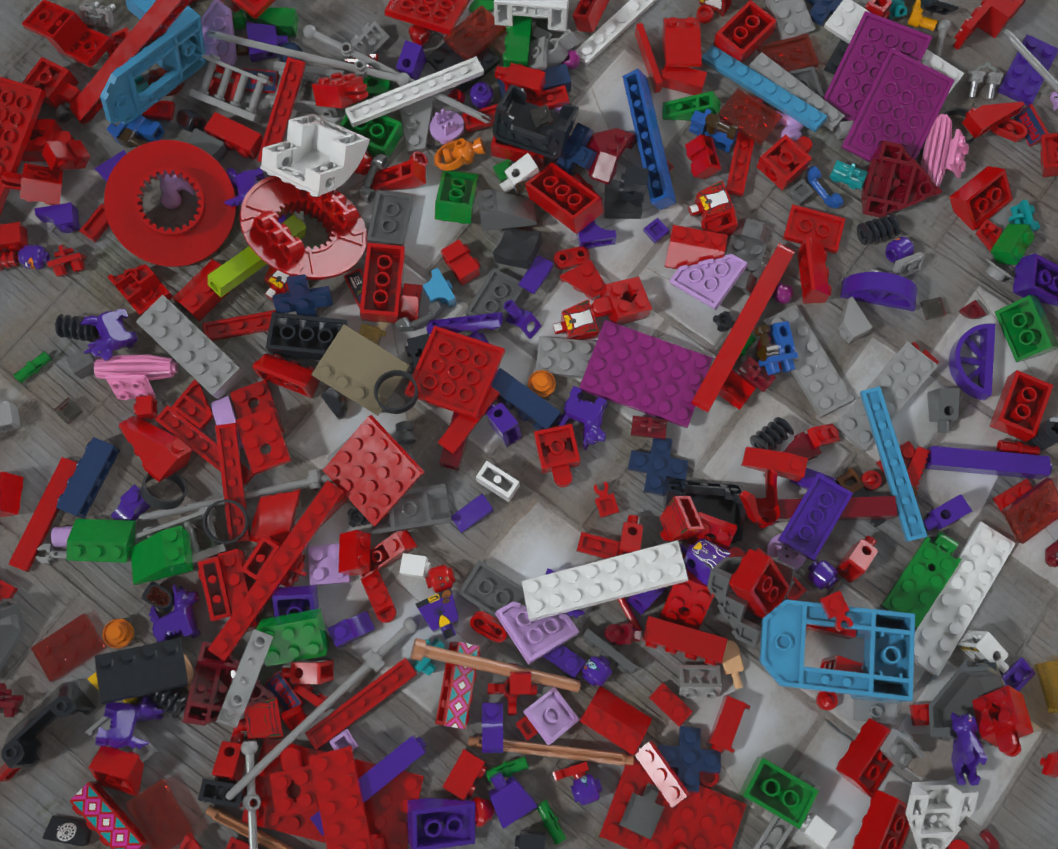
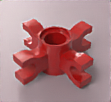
M508 677L504 684L488 683L487 694H503L508 699L507 716H516V699L520 695H536L537 684H531V694H510L506 689L509 686L510 677Z

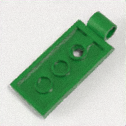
M941 531L932 542L929 537L924 538L881 606L888 611L915 614V629H917L962 560L951 555L959 543ZM929 564H933L935 566L934 571H930L928 569Z

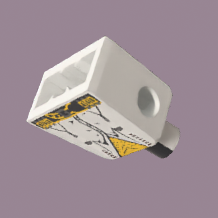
M968 630L958 642L957 646L976 663L996 662L1000 674H1004L1009 669V666L1004 662L1008 657V653L989 632Z

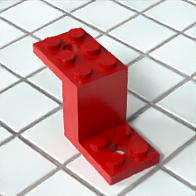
M698 512L705 529L687 541L694 545L700 539H705L728 550L737 530V525ZM711 533L714 534L716 537L709 538L706 534ZM682 553L683 561L686 556L684 553ZM686 569L689 581L672 585L659 618L699 630L714 594H711L707 586ZM681 607H687L689 611H684Z

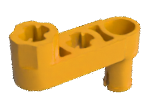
M915 0L907 25L916 28L919 26L933 31L937 20L923 16L921 0Z

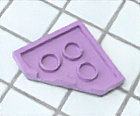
M213 0L201 18L206 56H210V53L221 58V62L233 66L237 61L236 44L210 38L206 34L208 30L234 36L232 10L220 0Z
M728 254L724 255L723 258L715 260L712 258L700 261L695 265L680 266L669 282L674 287L716 311L748 264L737 256Z
M511 602L495 613L528 665L579 633V630L568 615L558 614L530 621L527 607L517 602Z

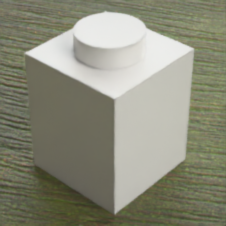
M403 553L399 573L402 576L425 579L431 562H428L426 556Z
M812 813L806 816L799 830L824 849H826L837 832Z

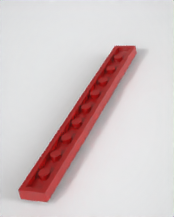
M328 480L207 650L222 660L227 661L344 494L342 489Z

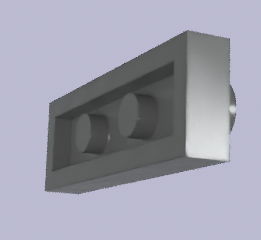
M587 629L582 637L585 638L584 643L592 649L594 647L598 648L601 651L600 655L608 661L612 659L616 662V668L622 673L626 674L628 672L632 674L636 669V665L590 629Z

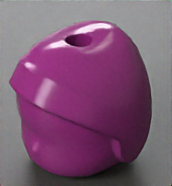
M569 50L567 57L561 63L566 64L569 70L576 69L580 64V56L576 51Z
M779 283L773 292L774 300L782 304H788L793 296L792 287Z

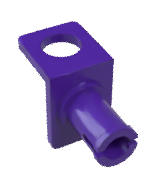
M513 300L505 302L503 307L510 314L506 322L519 327L529 339H532L541 328L539 321L531 312L519 308ZM530 322H534V329L529 332L527 326Z

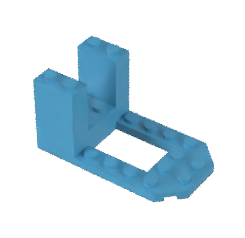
M156 0L125 1L127 9L141 20ZM187 6L162 36H159L156 41L144 47L140 53L131 57L125 64L116 68L111 73L100 95L106 119L110 123H131L207 64L206 59L202 58V55H206L201 16ZM155 63L167 71L158 81L153 82L146 90L137 94L135 78Z
M784 600L762 619L759 662L779 686L850 694V699L886 703L913 701L915 614L848 607L849 611L845 612V615L853 621V626L848 627L847 623L842 621L841 627L856 630L857 638H865L863 673L804 666L806 624L835 627V618L828 619L821 603Z

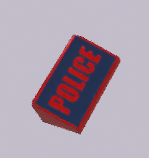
M243 68V71L256 76L258 73L268 76V81L273 82V86L264 84L262 92L275 94L279 80L277 71ZM248 77L244 91L254 92L258 80Z
M1032 104L1028 105L1014 117L1015 121L1026 126L1027 135L1024 138L1029 146L1039 144L1041 135L1049 134Z
M282 671L276 672L265 683L266 687L277 697V701L284 711L299 704L301 707L305 704L301 696L293 690L294 687L287 677L282 676Z

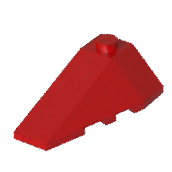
M134 415L119 423V428L125 438L135 449V455L141 459L144 470L158 482L188 465L192 449L178 437Z

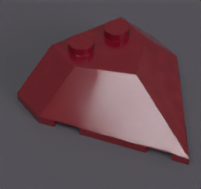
M618 128L593 133L586 145V148L597 153L590 169L587 170L591 179L609 185L616 174L617 161L626 148L632 150L637 143L636 134Z
M882 140L870 160L861 194L862 214L874 217L886 216L894 211H899L943 192L932 182L929 175L915 159L905 151L902 144Z
M202 641L182 721L184 723L205 726L217 721L240 663L232 655L229 656L227 661H224L207 650L212 644ZM257 679L246 708L273 698L275 695L262 686Z

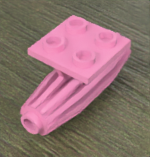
M940 114L936 117L925 140L920 164L937 187H940L946 168L954 172L956 178H961V173L965 171L966 165L964 157L969 151V144L966 143L965 136L962 135L960 129H956L955 137L952 139V119L948 115Z
M155 355L113 356L109 361H104L101 358L94 362L95 376L100 379H106L117 399L121 400L136 399L138 396L148 395L156 399L149 381L171 378L175 376V373H178V363L173 358Z

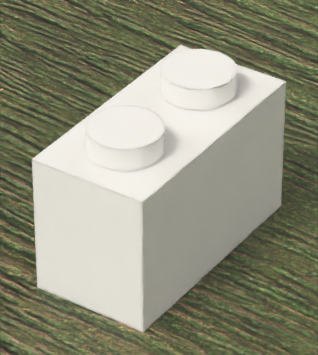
M488 461L485 462L476 476L479 484L508 502L511 501L520 487L518 480Z

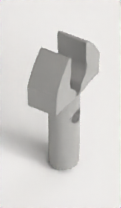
M43 544L37 550L47 551L49 555L45 557L36 556V559L43 564H51V560L54 558L66 559L67 551L54 550L52 544Z

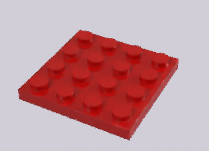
M390 0L385 8V16L451 35L470 0Z
M434 326L412 375L418 387V400L477 420L505 354V348ZM409 381L405 395L413 398L415 386Z
M372 415L363 421L323 469L324 473L337 487L347 494L346 497L374 527L385 518L425 473Z

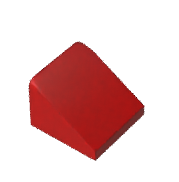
M5 763L0 768V782L9 781L21 768L10 769Z

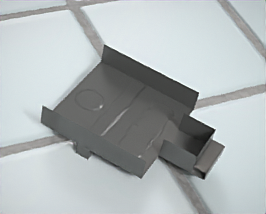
M648 783L643 796L632 792L619 825L651 840L664 809L663 806L655 803L659 789Z

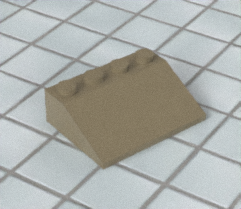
M344 324L313 371L312 376L379 416L382 408L378 405L374 395L376 381L381 375L391 370L406 372L409 365ZM402 376L388 378L381 384L378 391V399L383 405H386Z

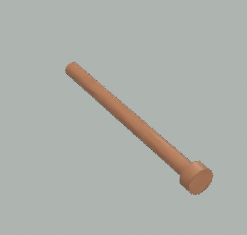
M415 638L412 646L411 659L419 661L425 657L510 677V672H531V682L579 692L581 681L426 645V640Z

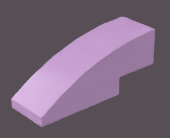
M229 396L211 403L216 425L236 423L235 420L238 418ZM237 428L238 442H239V450H240V449L244 448V446H243V443H242V440H241V437H240V434H239V431H238V428Z

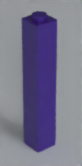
M931 446L927 449L930 452L927 454L928 458L925 459L927 461L925 469L1041 480L1050 476L1052 472L1050 456Z
M412 735L359 778L364 803L427 752L425 750L427 745L420 736L416 738L415 735ZM318 811L310 819L323 836L324 831L320 811Z

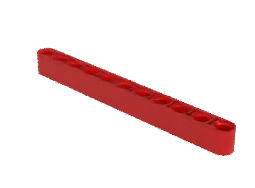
M192 0L155 1L70 105L69 109L81 124L92 120L103 107L100 95L111 73L116 68L125 64L131 57L140 53L144 47L156 41L159 36H162Z
M780 243L777 245L691 402L693 406L707 413L711 409L795 253L794 250Z

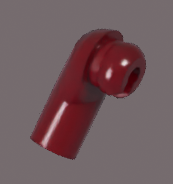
M1058 540L1045 549V562L1049 567H1058Z
M987 828L979 833V836L988 845V849H1000L999 842Z

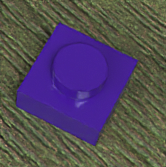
M657 217L644 227L643 232L656 244L669 234V229Z

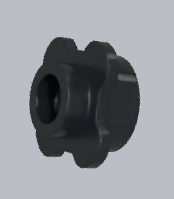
M727 311L713 317V322L716 323L719 332L732 328L735 324L730 313Z
M357 508L348 510L349 525L352 528L357 525H367L368 520Z

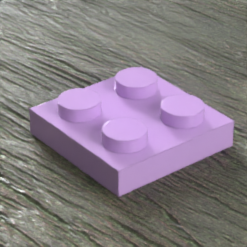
M339 543L308 546L310 585L323 586L351 583L350 575L338 573Z
M555 687L523 711L547 745L553 743L579 721V718Z

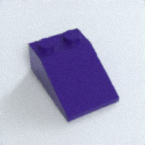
M1036 253L1022 257L1015 267L1013 293L1022 298L1028 295L1037 296L1041 303L1058 306V265Z
M317 585L278 587L272 596L275 617L319 609Z
M437 798L408 800V843L411 849H441L475 844V802Z

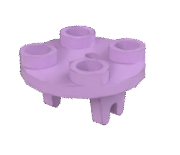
M441 109V113L436 112L432 118L429 130L433 138L440 141L441 144H446L464 134V121L458 113Z
M781 534L776 535L769 541L766 554L768 556H781V562L795 567L797 570L803 565L806 557L779 542L778 539Z

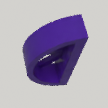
M862 272L850 275L842 281L840 298L849 299L853 297L855 301L914 312L918 289L911 280L896 274Z
M992 323L980 324L969 329L954 343L949 354V370L954 382L969 396L983 401L992 396L996 325ZM980 334V349L972 341L971 336ZM964 342L979 359L960 356L961 347ZM961 363L977 365L979 367L967 376ZM977 375H978V385H976L975 383H973V382L971 381V380H972L973 378H975Z

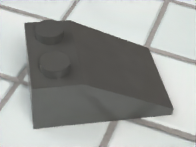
M498 190L477 192L482 231L537 225L533 201Z

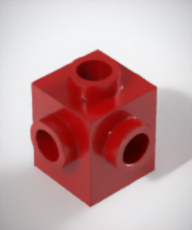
M871 0L868 1L864 9L888 19L891 13L889 9L893 1Z

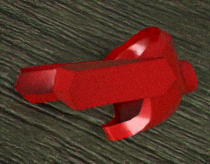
M773 468L768 470L765 475L766 498H755L753 494L745 490L739 494L748 518L752 523L758 524L759 528H766L775 524L780 517L777 496L778 473Z

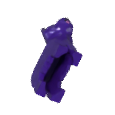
M228 168L226 173L233 189H238L239 195L225 201V204L231 205V207L241 205L247 192L256 183L265 179L263 170L258 168L238 174L233 168Z
M126 309L106 311L99 316L84 317L81 324L96 326L101 337L88 344L89 349L84 351V354L92 353L95 357H101L104 361H109L113 357L112 351L133 348L138 337L135 332H127L126 328H123V318H128Z
M573 386L570 391V397L565 402L564 413L559 417L560 420L557 424L559 426L566 425L570 419L583 424V447L586 450L589 445H595L598 441L604 442L606 440V432L601 430L603 413L608 403L607 400L598 397L595 403L588 402L587 400L584 402L580 400L584 396L581 393L582 389Z
M174 584V610L161 617L156 607H151L149 616L151 617L150 621L153 623L152 630L157 640L156 643L172 640L173 637L182 636V634L185 637L191 636L192 639L201 635L193 612V604L199 600V593L197 591L190 592L188 589H183L182 586L178 588Z
M148 695L142 697L138 704L124 702L107 703L104 717L111 719V729L105 731L102 727H99L95 745H109L115 748L130 746L133 749L137 747L140 750L142 747L149 745V741L133 736L135 724L141 721L163 719V716L160 714L164 713L165 710L158 709V705Z
M952 712L950 716L952 729L958 735L957 741L953 740V752L951 755L957 784H966L964 774H966L970 785H978L981 778L977 775L976 767L979 762L985 765L988 759L984 753L981 741L976 736L979 727L976 724L975 718L969 713L958 716Z

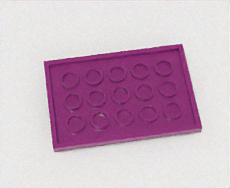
M865 11L823 99L845 115L843 121H853L888 49L893 48L921 62L933 36Z
M893 48L888 49L840 148L870 163L873 154L882 140L902 144L905 151L916 160L955 80Z
M605 320L579 388L592 395L688 428L695 409L691 402L707 375L712 357Z

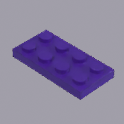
M1027 34L1022 44L1049 71L1058 53V48ZM1017 51L997 92L1018 102H1024L1028 106L1033 103L1044 79Z
M817 473L778 541L809 560L814 561L853 493Z

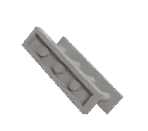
M211 53L210 56L203 54L202 58L210 62L201 88L198 91L191 89L189 96L260 124L262 117L256 115L257 111L255 110L264 84L273 86V82L268 81L269 77L260 73L256 76L221 62L220 57ZM218 64L226 68L217 95L215 94L214 97L209 96L208 89ZM232 71L240 73L241 77L233 101H230L229 104L224 102V95ZM248 77L258 81L249 108L247 107L244 110L240 108V101Z
M275 61L274 70L278 72L279 80L275 96L266 95L270 108H273L286 62ZM306 65L293 111L318 114L329 118L338 117L337 108L316 106L313 88L309 101L299 100L304 81L313 82L314 84L319 82L318 79L331 77L333 73L340 72L342 75H345L344 71Z
M209 506L200 508L199 512L155 528H144L141 533L136 534L137 538L143 541L162 530L185 526L186 531L190 534L193 567L198 566V560L230 551L229 546L217 543L211 539L209 549L203 551L199 547L193 523L203 520L204 513ZM212 508L208 514L207 525L212 535L217 538L211 517L217 515L218 510Z
M253 630L216 722L237 728L273 636Z

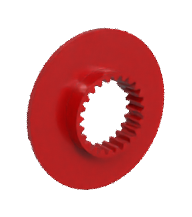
M159 140L136 147L120 159L113 168L106 183L104 208L113 234L132 254L146 262L159 266H188L211 256L228 238L236 215V206L231 207V205L225 204V201L235 198V193L223 167L204 150L182 141ZM166 174L170 177L176 174L178 179L183 176L184 181H188L190 186L194 188L199 199L197 203L200 207L196 209L198 215L194 214L195 221L189 220V226L184 224L182 230L176 227L175 231H172L171 228L165 231L162 226L158 229L155 223L152 224L150 219H147L146 214L143 213L144 208L141 206L143 204L141 197H144L142 190H147L146 184H152L151 179L157 181L159 175L165 178Z
M270 176L256 183L243 199L240 210V225L247 243L264 262L287 275L306 274L308 280L334 278L351 270L359 262L365 251L367 229L363 218L352 202L337 189L315 197L306 190L297 189L295 185L283 182L277 176ZM293 211H296L298 214L301 211L304 215L311 214V218L317 217V222H323L322 227H326L325 232L329 233L327 236L328 241L325 242V245L321 244L319 248L314 246L311 249L307 246L305 249L303 242L298 237L291 236V231L287 225L278 223V218L280 219L282 214L286 216L287 212L293 214Z

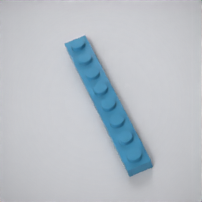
M714 45L701 57L703 63L810 130L816 132L827 120V115Z
M881 387L863 390L860 392V396L891 495L896 497L897 514L905 540L908 542L928 537Z

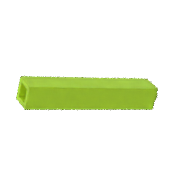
M294 214L282 222L290 229L291 236L298 237L300 240L305 237L306 225ZM248 246L208 275V285L222 297L267 263Z

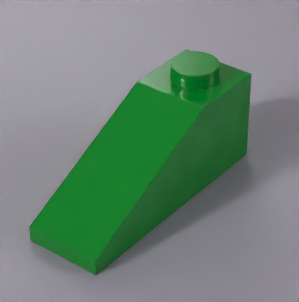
M268 7L257 19L244 11L247 20L253 23L275 26L276 35L297 37L299 18L295 8Z
M710 91L663 102L662 118L663 120L691 121L695 110L705 113L706 109L712 110L711 114H717L720 117V101L715 93Z

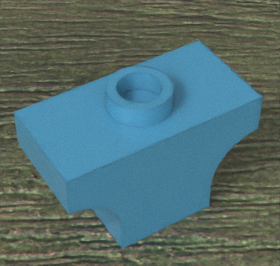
M438 267L432 270L431 280L422 285L430 303L441 300L443 304L448 305L450 308L457 305L455 296L451 291L453 287L450 281H445Z

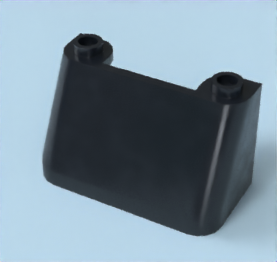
M511 84L495 110L494 137L499 141L551 159L559 158L577 118L579 107L565 104L561 107L559 113L551 110L548 112L545 108L526 102L527 94L525 90Z
M667 479L664 486L663 512L674 496H690L697 512L737 525V530L731 543H736V541H742L746 510L739 494L744 488L739 484Z
M72 682L62 683L10 730L1 752L3 761L10 769L33 767L40 760L36 752L37 748L42 745L36 736L57 717H67L77 712L89 715L96 708L95 705L78 685Z

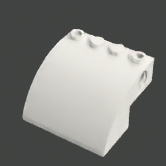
M494 0L495 25H498V27L506 28V26H512L514 15L548 20L549 32L565 33L567 30L569 0Z
M315 114L290 119L287 141L263 147L260 169L266 171L268 175L281 178L283 182L295 185L297 189L310 192V195L319 197L341 186L353 174L367 150L369 139Z

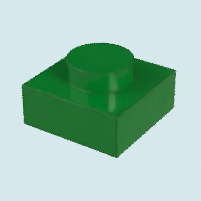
M243 10L232 13L234 30L247 27L246 23L248 22Z
M509 159L493 166V171L501 183L508 179L505 170L512 165Z

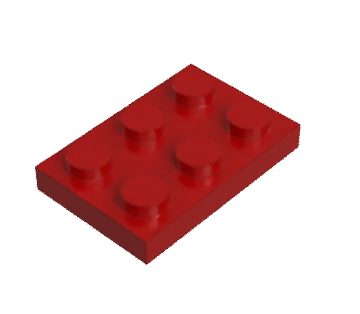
M792 204L782 239L802 244L805 237H810L822 243L824 251L836 254L846 218Z

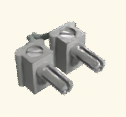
M94 1L92 4L84 3L82 6H79L82 21L86 25H96L99 22L100 27H113L112 11L116 8L115 4L111 3L109 6L99 7V3Z
M985 62V65L979 66L976 71H967L966 82H971L969 97L974 98L976 96L978 83H982L983 76H985L984 83L989 84L987 99H993L996 84H1000L1001 77L1004 75L997 73L996 68ZM988 65L994 72L985 73L984 71H979V69L985 68Z

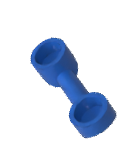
M816 166L808 168L807 181L821 196L824 203L835 209L842 206V197L838 193L830 196L817 181L821 178L819 169Z

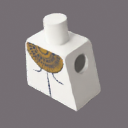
M529 153L505 170L508 179L499 184L505 193L513 188L517 194L526 191L525 183L539 173L538 166Z

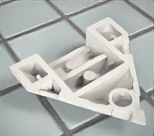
M945 780L912 782L906 816L917 848L946 849L960 831L959 825L966 816L970 818L973 814L979 792Z

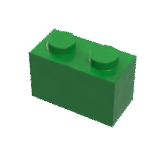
M1008 224L990 252L997 264L1017 265L1035 236L1027 224Z

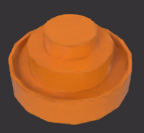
M539 370L532 373L529 377L528 388L541 398H547L555 391V378L548 371Z
M111 620L103 629V640L111 648H125L134 638V628L127 620Z

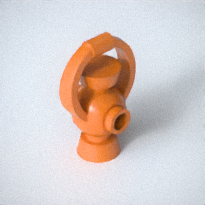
M478 137L474 140V143L460 138L457 141L444 144L434 155V165L441 170L451 171L461 167L463 164H471L474 161L475 153L478 155L486 154L482 138ZM442 155H444V159H445V161H446L447 164H442V162H441V156H442Z

